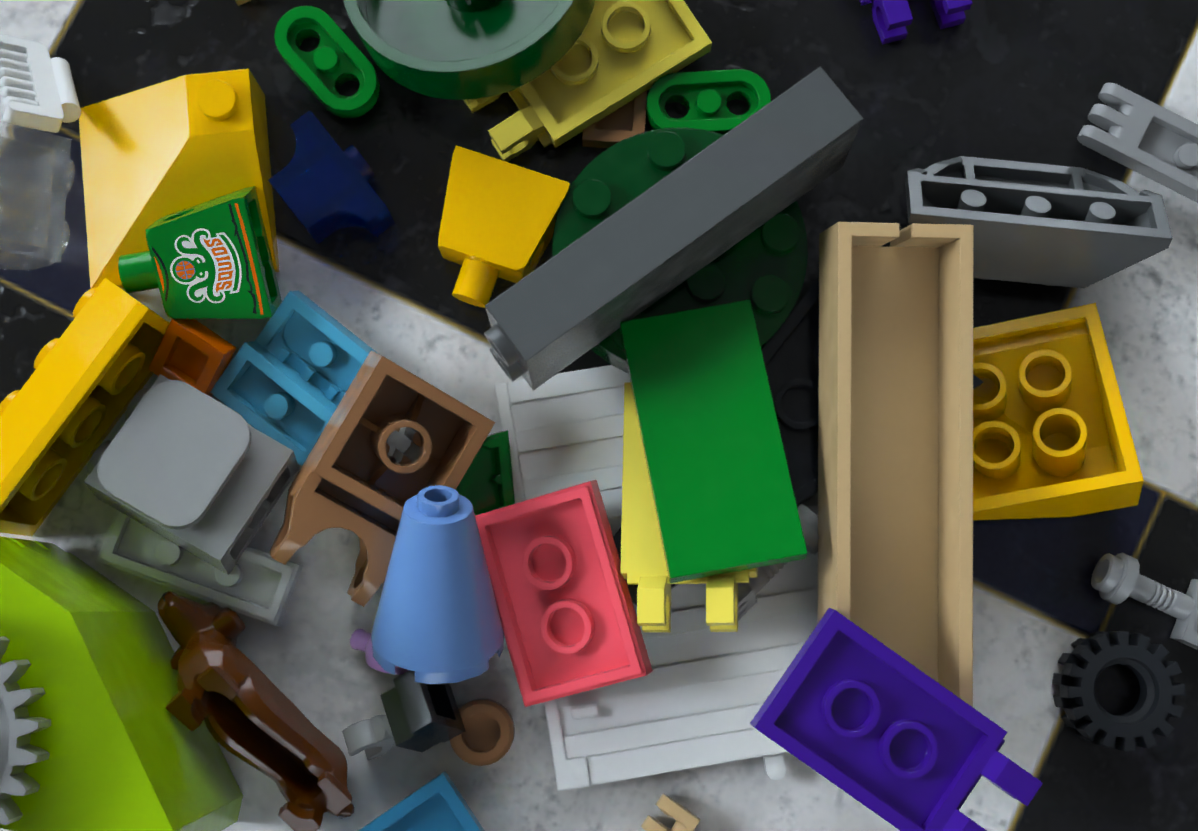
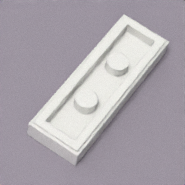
M118 510L115 512L96 560L205 601L213 602L219 606L228 607L238 613L274 626L281 625L303 567L291 561L284 565L273 559L269 553L247 546L228 575Z

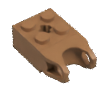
M371 350L288 489L284 521L269 551L271 557L286 565L293 554L305 546L315 534L328 528H343L353 531L359 538L360 551L355 564V574L347 593L352 597V601L364 607L385 581L405 502L417 495L421 489L429 486H448L456 490L495 422ZM406 427L404 435L411 440L410 447L404 453L396 448L392 456L387 455L390 446L386 441L390 434L395 430L399 432L400 428Z

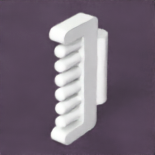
M0 34V87L2 88L1 95L4 97L3 105L6 107L3 120L10 125L53 133L59 132L62 122L71 123L76 121L81 115V109L69 63L60 57L50 58L48 47L43 43Z

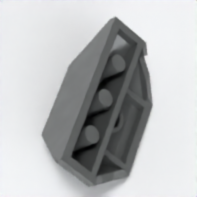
M958 156L934 163L924 170L920 168L909 170L905 178L909 225L913 223L973 225V278L1042 284L1046 286L1086 288L1168 249L1173 239L1162 195L1148 190H1143L1139 193L1122 181L1081 167Z

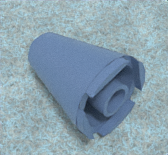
M441 485L421 489L417 495L409 498L404 504L371 633L373 657L379 665L395 675V665L415 671V682L457 683L480 676L489 669V659L495 653L500 657L504 648L503 627L473 505L470 500L460 495L457 490Z

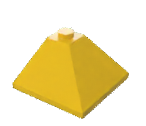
M249 68L183 75L80 108L79 129L90 289L99 287L105 278L118 287L124 288L119 275V257L121 255L149 251L146 229L158 219L253 186L256 188L275 272H280L265 94Z
M1096 303L973 328V374L983 381L977 389L973 390V521L1076 517L1137 506L1144 480Z

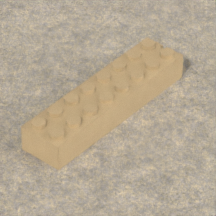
M837 222L819 234L818 623L828 608L836 610L972 707L973 225L913 223L899 230V223ZM890 242V247H884V246H882V245H884V244Z

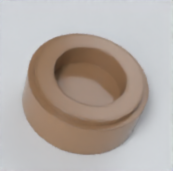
M484 698L472 700L459 708L466 731L450 739V744L457 756L463 761L477 766L493 764L505 756L513 743L515 735L514 722L509 711L499 702Z

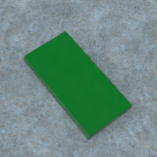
M744 300L620 322V331L670 583L805 559L808 553L751 301Z

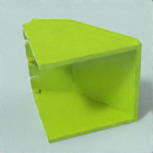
M0 536V636H6L10 640L7 650L0 661L7 663L13 660H29L31 663L30 667L17 683L21 689L44 688L45 694L39 700L27 707L29 717L51 719V726L31 734L30 740L31 745L49 752V759L28 764L24 769L26 774L40 784L38 792L25 796L12 795L11 798L18 805L23 816L20 820L7 825L0 824V828L12 831H222L237 822L243 794L218 742L208 731L204 720L198 728L191 732L165 708L170 700L179 692L177 688L178 671L171 667L170 661L175 652L155 611L70 552H65L53 543Z

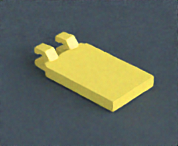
M595 0L589 21L572 48L546 72L517 89L508 92L519 111L488 130L492 138L491 143L502 160L506 162L530 149L538 139L544 148L551 143L556 148L593 123L600 121L632 101L646 90L648 91L659 78L667 74L677 73L709 53L712 41L684 0ZM502 93L485 98L464 100L470 111L474 113L498 99Z
M631 382L624 383L620 573L624 579H627L628 585H638L637 624L642 626L643 632H671V584H706V624L710 626V631L738 632V583H750L749 578H758V568L670 583Z

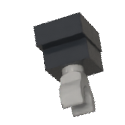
M409 670L393 679L394 688L380 695L386 715H377L370 719L356 722L345 728L342 732L349 756H354L365 750L367 760H372L388 752L394 744L397 747L424 752L440 742L445 743L466 730L450 683L415 682V671Z

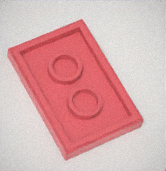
M597 480L588 481L475 516L505 640L525 707L639 678L653 671L640 626L637 624V616L626 579L620 573L621 561Z

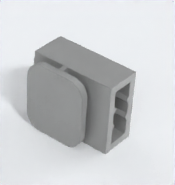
M160 374L150 389L142 388L133 397L125 413L126 422L112 441L106 440L93 453L87 466V473L89 475L84 483L99 500L229 575L298 471L299 467L294 451L248 425L238 412L183 381L170 380Z

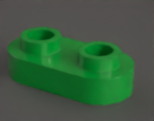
M313 6L295 7L280 18L274 33L276 47L285 63L330 113L341 118H356L370 111L377 102L380 92V84L374 67L332 18L323 10ZM315 37L320 40L315 50L310 52L300 50L301 43L305 39ZM348 81L360 84L358 91L352 96H342L339 94L340 87Z
M732 69L671 73L659 78L650 88L647 96L646 116L653 130L694 128L725 135L770 103L771 94L766 82L759 75L749 70ZM735 99L741 100L746 103L749 111L743 115H735L728 110L727 103ZM672 103H680L685 106L688 113L683 118L676 119L670 117L665 108Z

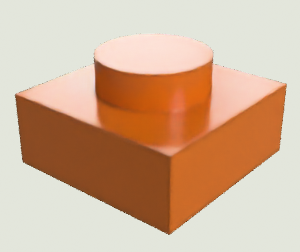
M172 318L148 370L158 377L161 374L170 380L183 381L212 397L213 394L210 392L227 368L237 347L195 319Z

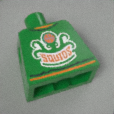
M255 186L232 192L158 219L146 229L149 251L126 254L119 257V275L125 291L133 293L159 288L165 313L173 319H264L272 317L282 302Z

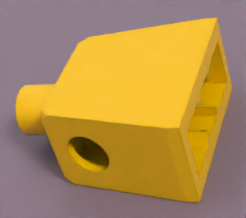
M456 145L451 161L438 236V248L442 257L462 265L452 296L465 303L485 308V305L489 303L498 277L517 283L533 272L553 237L557 215L571 187L570 183Z

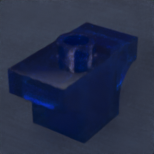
M311 110L290 125L296 137L294 156L285 168L268 181L317 244L333 232L344 227L365 229L376 238L395 224L387 206L367 182L375 176L374 172L353 145L342 151Z

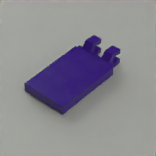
M828 608L750 722L759 732L900 831H987L959 811L981 777H984L1025 806L1029 805L1043 784L1012 760L998 752L1005 742L1003 738L1007 731L831 608Z

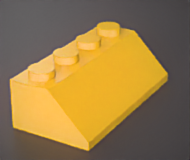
M107 278L102 281L99 287H93L82 295L73 310L74 320L62 336L52 339L41 349L34 361V368L36 370L21 390L11 392L0 403L1 533L31 537L34 535L90 460L93 453L125 413L133 397L146 385L154 374L148 368L168 328L169 322Z

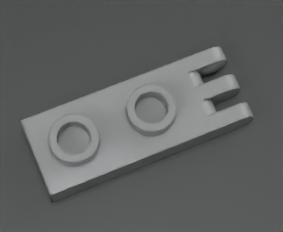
M1105 83L1098 98L1107 105L1094 104L1088 115V120L1098 127L1084 125L1077 140L1082 145L1198 203V124L1118 84Z

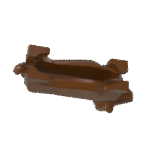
M172 591L165 592L158 601V612L164 624L180 645L170 661L172 669L178 671L177 688L179 692L170 700L165 708L191 732L198 728L204 720L208 731L221 746L276 782L280 792L287 801L280 808L278 816L294 831L318 830L323 820V813L325 812L341 819L351 816L354 813V806L351 804L353 797L347 788V760L344 753L318 730L250 659L236 648L237 638L246 627L239 615L234 610L228 607L222 608L213 602L202 605Z

